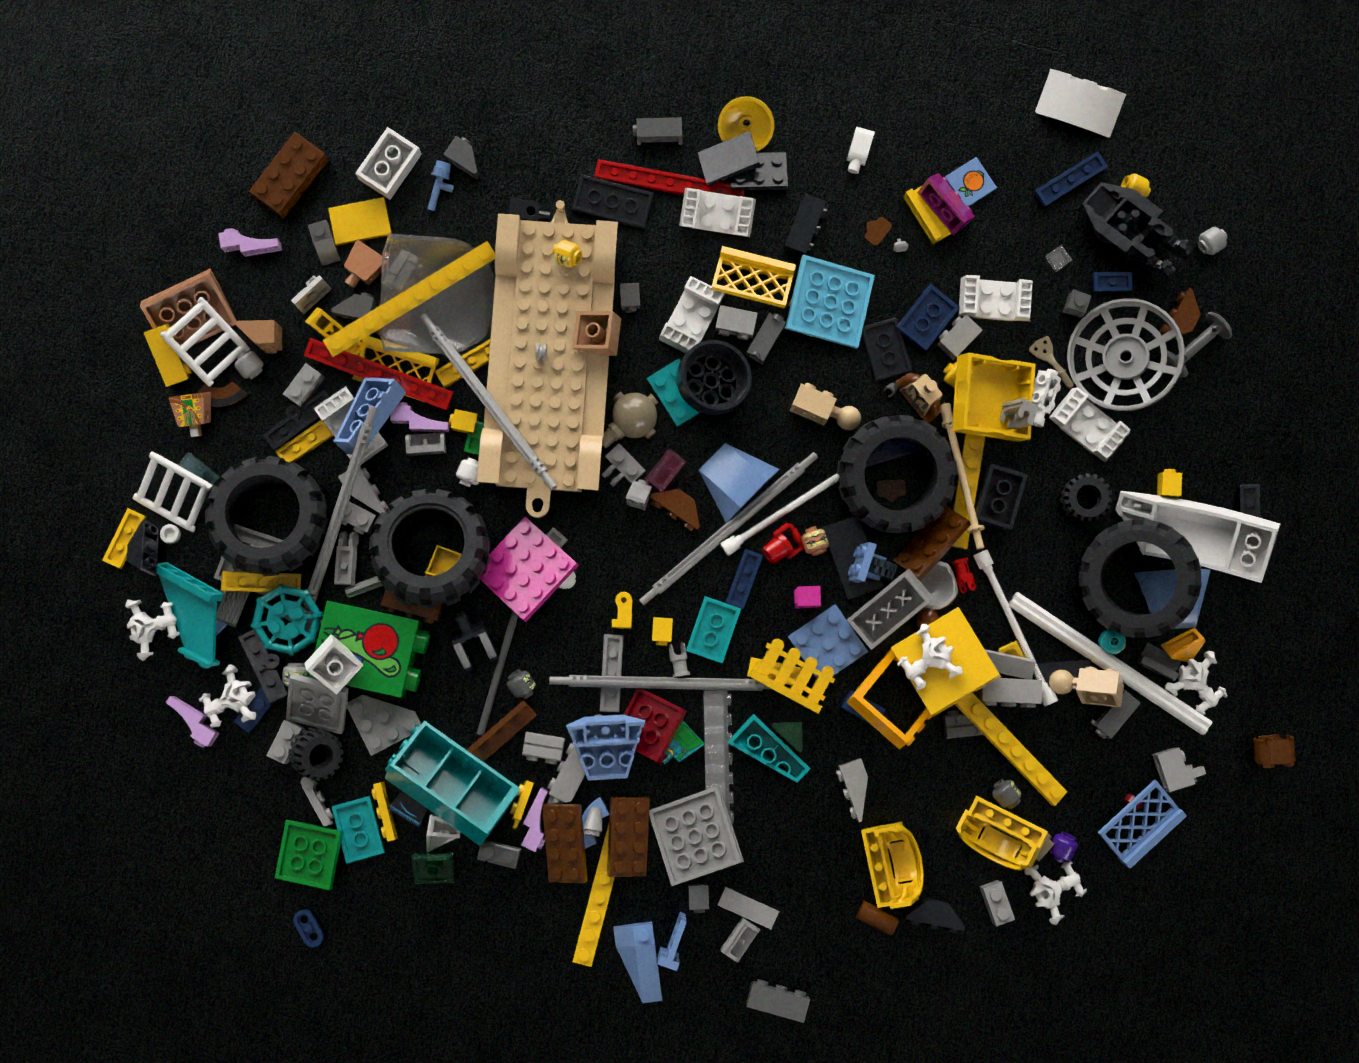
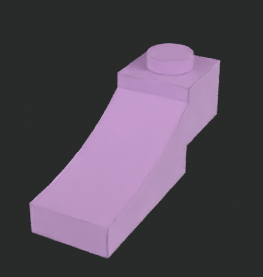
M225 229L224 232L218 233L220 247L224 252L240 250L246 257L282 251L281 242L277 238H249L241 235L235 229Z
M399 402L390 415L392 423L409 424V429L412 432L450 433L448 422H440L422 417L414 413L411 406H408V403Z
M170 696L166 703L174 708L187 722L192 731L190 737L195 739L194 743L203 748L205 746H212L219 732L204 724L207 716L179 698Z
M540 788L523 823L530 828L521 845L534 852L537 851V848L542 849L545 843V838H543L545 833L541 830V815L548 790Z

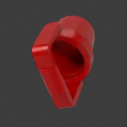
M785 523L773 533V539L762 548V552L766 559L774 564L785 557L787 559L792 558L804 549V545L797 528H794L790 523ZM787 528H789L792 537L799 545L794 550L787 538L781 534Z

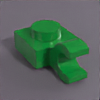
M477 421L474 434L468 433L464 452L479 455L481 433L484 428L483 422Z

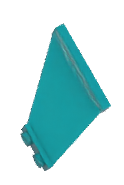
M167 562L157 563V574L160 577L168 602L173 604L171 606L172 614L177 618L176 626L184 646L179 647L178 652L184 654L185 658L196 661L203 668L219 665L220 661L215 659L217 601H222L224 593Z

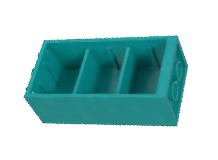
M426 721L420 726L417 724L414 727L410 738L403 741L399 747V752L397 755L393 754L385 769L387 771L386 780L479 846L489 836L521 789Z

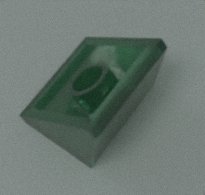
M778 722L769 725L796 752L800 753L803 750L802 722Z
M454 852L415 853L411 855L415 884L454 883Z

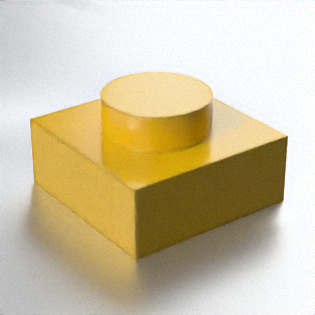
M1017 641L1007 644L998 650L1000 653L1025 658Z

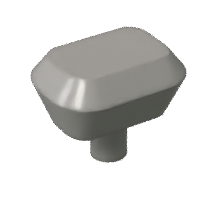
M897 239L893 250L895 252L906 251L908 244L905 241L901 242V239Z

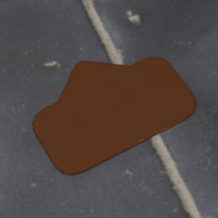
M883 217L867 222L865 238L873 245H878L892 228V224Z
M902 479L880 480L877 482L878 496L885 497L892 503L899 496H903L906 493L905 481Z

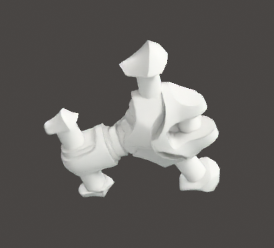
M127 600L125 607L131 608L134 614L127 624V629L131 630L130 640L141 644V653H137L140 660L144 661L148 656L153 655V652H149V642H152L156 630H164L167 627L168 637L172 639L180 634V632L176 631L177 618L172 614V602H163L160 607L163 608L164 616H157L153 619L144 611L141 612L138 606L141 600Z
M922 624L920 630L916 633L918 636L921 635L924 644H922L924 650L922 659L915 660L914 664L911 665L908 662V657H901L897 663L898 666L902 665L905 669L906 677L915 682L917 685L916 690L925 688L927 682L923 681L920 675L926 673L925 670L929 666L941 668L942 670L945 668L950 672V679L963 673L961 666L955 667L950 663L954 648L952 646L947 647L944 644L947 640L944 636L936 639L931 638L928 633L930 626L927 624Z
M1213 651L1204 653L1205 660L1202 663L1189 659L1186 667L1183 665L1179 667V681L1174 684L1167 683L1165 685V690L1171 692L1175 697L1178 695L1177 691L1182 688L1184 690H1196L1199 693V697L1203 700V703L1199 706L1196 705V711L1202 715H1205L1204 711L1208 708L1215 707L1221 697H1227L1226 688L1219 686L1218 690L1214 693L1212 688L1206 685L1209 673L1207 668L1211 663L1217 664Z
M228 665L222 673L227 676L228 683L225 684L220 699L216 698L211 702V695L206 693L199 699L200 702L203 701L204 714L210 718L211 728L220 726L222 721L218 719L217 714L224 712L225 708L229 707L242 713V722L256 719V712H251L247 708L256 694L253 691H247V688L251 686L249 681L240 682L235 680L234 674L237 673L238 669L234 665Z
M1072 861L1063 862L1061 868H1064L1067 876L1060 877L1057 882L1046 878V876L1041 877L1036 870L1039 867L1038 865L1024 870L1025 875H1031L1035 880L1033 889L1030 892V895H1035L1038 900L1035 905L1050 909L1052 918L1049 921L1053 925H1057L1065 917L1059 914L1057 907L1060 905L1061 891H1068L1073 886L1076 896L1082 897L1087 892V889H1083L1080 884L1081 878L1079 874L1074 872L1071 867Z

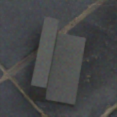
M1147 642L1136 663L1170 681H1176L1179 675L1176 671L1181 661L1171 659L1165 651Z

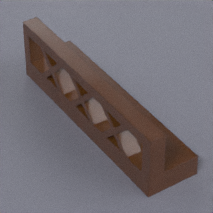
M523 700L472 744L467 751L484 762L533 720L537 714Z

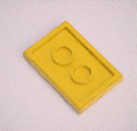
M384 197L328 208L336 246L354 243L357 239L364 241L392 235Z

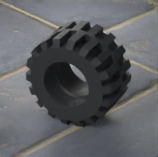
M1084 474L1071 479L1065 484L1064 490L1060 494L1062 495L1060 503H1063L1062 511L1065 510L1067 512L1065 515L1072 517V521H1079L1082 524L1091 523L1104 517L1106 512L1110 510L1111 506L1109 505L1113 501L1110 498L1112 490L1108 491L1110 486L1108 483H1103L1104 479L1102 477L1098 479V475ZM1081 488L1089 489L1095 496V505L1090 510L1081 507L1077 501V492Z
M308 728V731L302 730L300 736L296 735L294 737L296 739L295 742L291 741L292 749L288 751V754L291 755L289 762L293 763L291 765L293 769L311 780L327 779L328 774L332 776L335 774L334 770L339 769L340 766L338 764L343 760L340 757L343 754V750L340 749L342 744L333 734L320 728ZM321 744L323 749L321 757L316 762L310 763L309 755L311 750Z

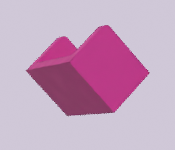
M820 586L797 587L794 590L795 608L820 607Z

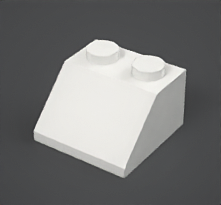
M330 635L304 663L306 671L336 695L363 666L358 658L333 635Z

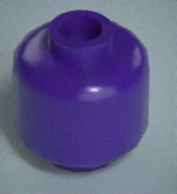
M1066 832L1055 834L1052 840L1054 845L1049 850L1053 855L1052 858L1058 862L1072 860L1078 846L1075 841L1076 838Z

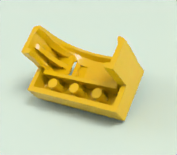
M976 796L970 810L965 809L956 827L960 838L969 847L986 858L1015 870L1032 868L1049 834L1048 831ZM985 827L980 839H978L982 828ZM993 827H995V828H997V829H999V830H1001V831H1003V832H1005V833H1007V834H1009V835H1011V836L1017 838L1018 840H1016V839H1014V838H1012V837H1010V836H1008V835H1006V834H1004V833H1002V832H1000V831L994 829Z
M902 822L862 829L861 832L877 908L890 906V909L911 906L919 899L924 877L922 858L914 836L903 826ZM888 848H889V851H890V854H891V857H892V861H893L895 878H894V876H893V871H892V867H891V862H890V857H889V853H888ZM910 880H912V882H910V883H904V884H899V883H898V882H903V881H910Z

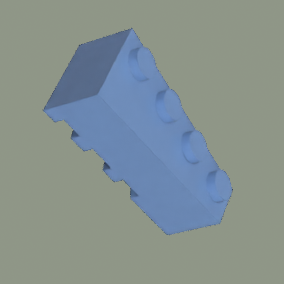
M365 377L334 442L346 454L352 455L361 425L365 423L371 405L377 407V412L372 424L373 430L369 438V445L406 394V391L395 379Z

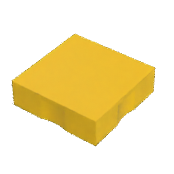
M974 353L957 356L952 432L1016 442L1031 439V426L1009 429V416L1006 415L1005 421L1000 422V415L1003 409L1002 404L1021 398L1031 402L1034 391L1035 364L1015 360H999L992 356Z
M959 607L929 624L930 631L928 633L930 637L936 639L944 636L947 639L944 644L947 647L952 646L954 648L950 663L955 667L961 666L963 670L962 675H957L950 679V672L945 668L942 670L941 668L929 666L925 670L926 673L920 675L922 680L927 683L925 688L916 691L933 717L958 703L967 694L978 691L1001 677ZM914 633L892 646L891 649L899 661L901 657H908V662L912 665L915 660L922 659L924 651L922 644H924L921 635L918 636ZM910 679V681L912 682L913 686L916 688L917 685L915 684L914 681H912V680Z

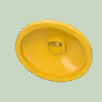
M745 96L730 101L722 109L718 119V132L721 140L724 142L750 131L756 151H759L769 143L774 132V118L771 110L764 102L754 97ZM749 120L750 124L746 126L743 124V121Z

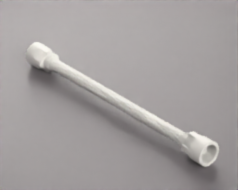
M836 473L832 478L830 477L809 492L803 494V496L797 498L793 503H789L787 507H783L770 517L764 519V521L758 523V525L752 527V529L750 528L746 533L744 532L736 537L733 535L721 542L720 545L725 553L729 556L736 552L748 537H752L769 526V524L775 522V520L777 521L781 516L783 517L787 512H791L810 498L816 496V494L822 492V490L824 491L828 486L833 485L834 482L839 481V475Z
M988 550L974 555L979 569H983L984 573L986 572L992 587H994V592L998 596L997 598H999L1000 605H1002L1001 607H1003L1002 609L1007 616L1012 630L1015 632V636H1017V641H1019L1018 643H1020L1019 645H1021L1020 647L1025 657L1034 659L1015 616L1011 612V608H1009L1010 605L1007 603V599H1005L1006 597L1001 590L994 572H992L993 567L991 564H993V560ZM1035 663L1033 674L1036 677L1035 679L1042 680V703L1044 706L1058 701V698L1051 687L1044 682V677H1042L1043 675H1041L1042 673H1040L1041 671Z

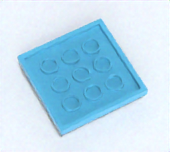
M803 255L785 329L857 349L875 275Z

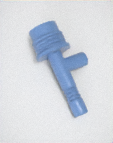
M436 161L433 173H431L436 179L428 210L435 211L440 190L451 193L453 191L454 185L443 182V179H450L451 164Z

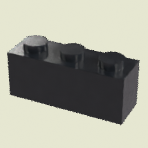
M805 193L786 240L785 251L801 257L806 255V253H811L814 245L811 240L813 235H818L821 227L818 225L820 218L824 219L827 208H825L826 201Z

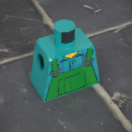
M683 720L662 760L664 764L673 756L680 762L704 745V742Z

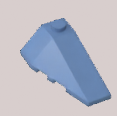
M652 921L613 926L616 948L642 1003L662 1001Z

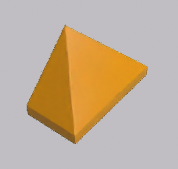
M1192 628L1161 644V648L1171 659L1187 662L1189 659L1195 658L1205 643V639L1195 628Z

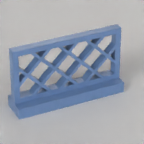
M1154 780L1098 833L1118 856L1117 858L1120 862L1131 868L1186 817V814L1177 807L1161 785ZM1157 788L1158 799H1150V792ZM1139 802H1145L1143 812H1136V805ZM1149 802H1157L1156 812H1148ZM1162 803H1169L1171 808L1166 812H1161ZM1125 815H1130L1129 825H1121L1122 818ZM1135 815L1143 816L1142 825H1134ZM1148 816H1156L1155 823L1147 826ZM1111 828L1116 829L1115 838H1108L1106 836V833ZM1121 829H1129L1128 839L1120 838ZM1141 829V836L1137 839H1132L1133 830ZM1119 842H1127V849L1120 853L1118 850Z
M683 912L679 913L667 949L660 946L658 952V965L677 971L679 966V953L676 950L686 925V914Z

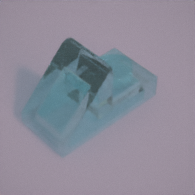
M190 452L178 464V466L212 485L220 477Z

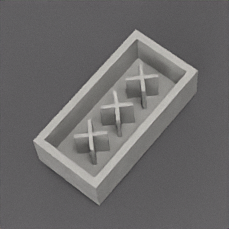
M908 569L849 617L847 621L872 650L934 598L913 572Z

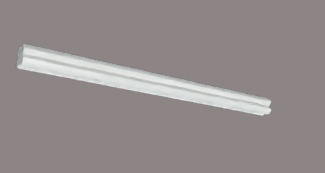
M1019 592L1015 593L1009 602L1012 609L1087 659H1091L1093 663L1102 669L1116 670L1120 673L1123 683L1201 735L1208 731L1212 724L1211 720L1112 654L1106 653L1100 646Z

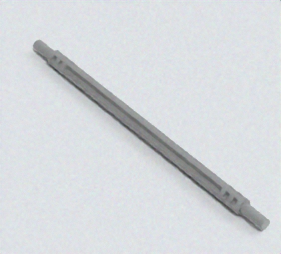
M426 313L422 314L420 319L429 329V334L533 471L544 480L551 491L556 489L557 484L547 473L548 469L441 329L434 325Z
M370 405L365 423L361 425L308 587L309 594L314 602L317 600L373 430L372 424L377 412V407ZM304 601V602H303L304 608L307 609L308 611H310L309 607L307 606V604H306L305 601Z
M813 452L800 464H795L656 582L653 588L639 599L640 602L645 605L658 593L661 594L803 474L805 472L804 469L813 463L818 456Z
M587 675L550 677V684L569 685V687L744 691L772 689L755 679Z

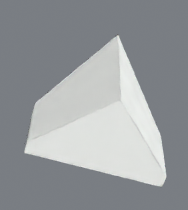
M436 814L430 815L426 835L427 852L456 838H460V831Z

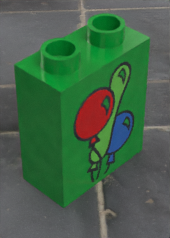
M327 601L315 651L330 635H333L363 664L346 686L406 698L408 691L416 692L418 689L421 669L413 668L416 653L425 654L427 651L430 631L422 630L423 622ZM309 673L310 678L316 679L313 675Z

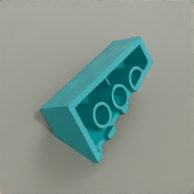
M754 714L727 742L797 783L811 769Z

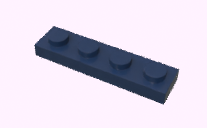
M1097 151L1039 187L1034 193L1043 207H1046L1101 173L1108 166Z

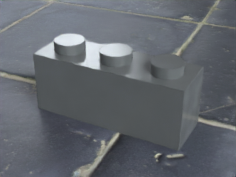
M757 979V982L752 981L746 1001L747 1007L804 1023L810 1002L806 992L795 990V993L787 991V987L782 985L772 987L768 985L769 982Z

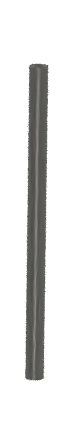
M513 610L476 733L481 736L485 734L518 620V615Z

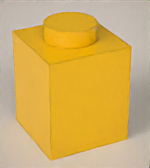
M455 409L454 414L450 415L449 425H451L453 431L474 434L476 422L479 421V415Z
M1164 469V472L1158 474L1157 495L1172 498L1181 496L1182 473H1176L1175 469Z
M653 617L652 641H655L656 645L667 646V642H671L673 618Z

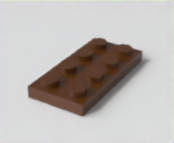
M947 506L944 507L945 511L935 521L929 522L925 525V528L920 529L893 560L896 565L905 571L910 569L920 581L923 580L971 525L968 519Z
M610 797L607 876H646L650 798Z
M544 804L542 808L549 882L586 883L588 880L581 804Z

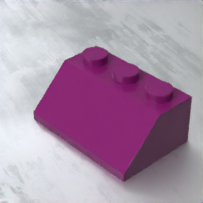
M939 173L929 177L917 192L952 235H955L975 217L971 208L963 203L960 195L953 191L947 179Z

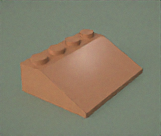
M211 269L142 300L140 304L153 329L168 324L169 327L174 326L198 304L197 301L200 297H203L230 327L236 325L234 314ZM203 309L176 334L174 340L181 346L211 317ZM216 324L196 343L223 330Z

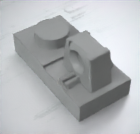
M313 275L306 282L307 287L291 300L303 314L310 310L332 289L320 275L318 277Z

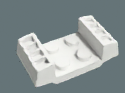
M685 188L679 226L750 237L756 199Z
M965 275L961 278L958 315L965 316L967 314L973 318L1004 321H1030L1033 281L1019 279L1017 283L980 280V276Z
M690 276L674 312L660 334L659 340L687 353L694 345L702 341L725 293L711 290L712 286Z
M346 386L314 408L335 438L355 399ZM379 431L367 446L361 464L388 446Z
M1072 388L1049 418L1090 453L1106 463L1127 437L1130 429L1121 421L1118 423L1114 422L1086 399L1089 395L1079 388Z

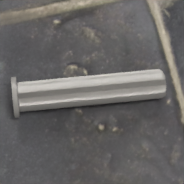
M376 576L357 583L355 586L346 587L345 592L348 598H352L383 585Z

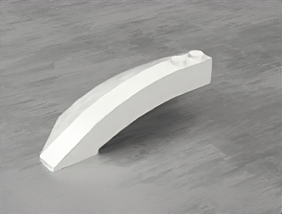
M1121 491L1116 506L1117 513L1124 521L1148 519L1173 527L1192 545L1199 558L1200 566L1259 583L1263 581L1280 527V523L1241 512L1159 495ZM1137 542L1143 556L1149 555L1171 559L1161 548L1147 542Z

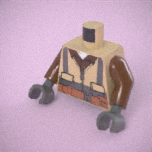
M908 373L898 379L896 384L890 383L884 388V391L887 388L892 391L888 397H892L899 388L901 393L921 418H923L920 421H926L930 424L941 412L940 400L943 396L942 392L938 389L937 383L931 380L927 374L920 376Z

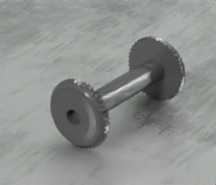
M1209 312L1206 315L1209 327L1184 348V363L1216 335H1220L1225 339L1232 337V329L1222 316L1214 312ZM1167 351L1166 365L1177 368L1179 354L1175 356L1172 352ZM1184 364L1179 377H1186L1188 375Z

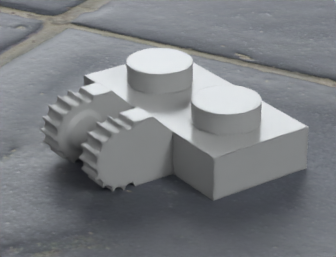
M618 444L605 456L612 465L602 476L606 478L617 469L620 474L613 478L610 483L612 486H615L623 477L632 484L633 481H636L646 471Z

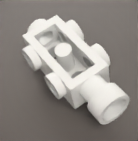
M1056 370L1038 371L1031 400L1032 403L1039 406L1033 422L1034 426L1043 427L1045 413L1050 414L1051 410L1055 407L1056 393L1061 388V378L1057 376L1058 372Z

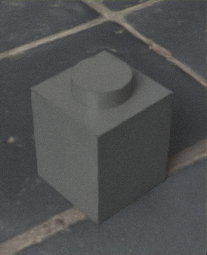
M639 283L620 284L621 310H625L627 313L637 312V309H640Z
M1073 289L1067 297L1063 312L1081 318L1087 311L1091 295Z
M708 883L688 884L689 910H693V913H705V909H709Z

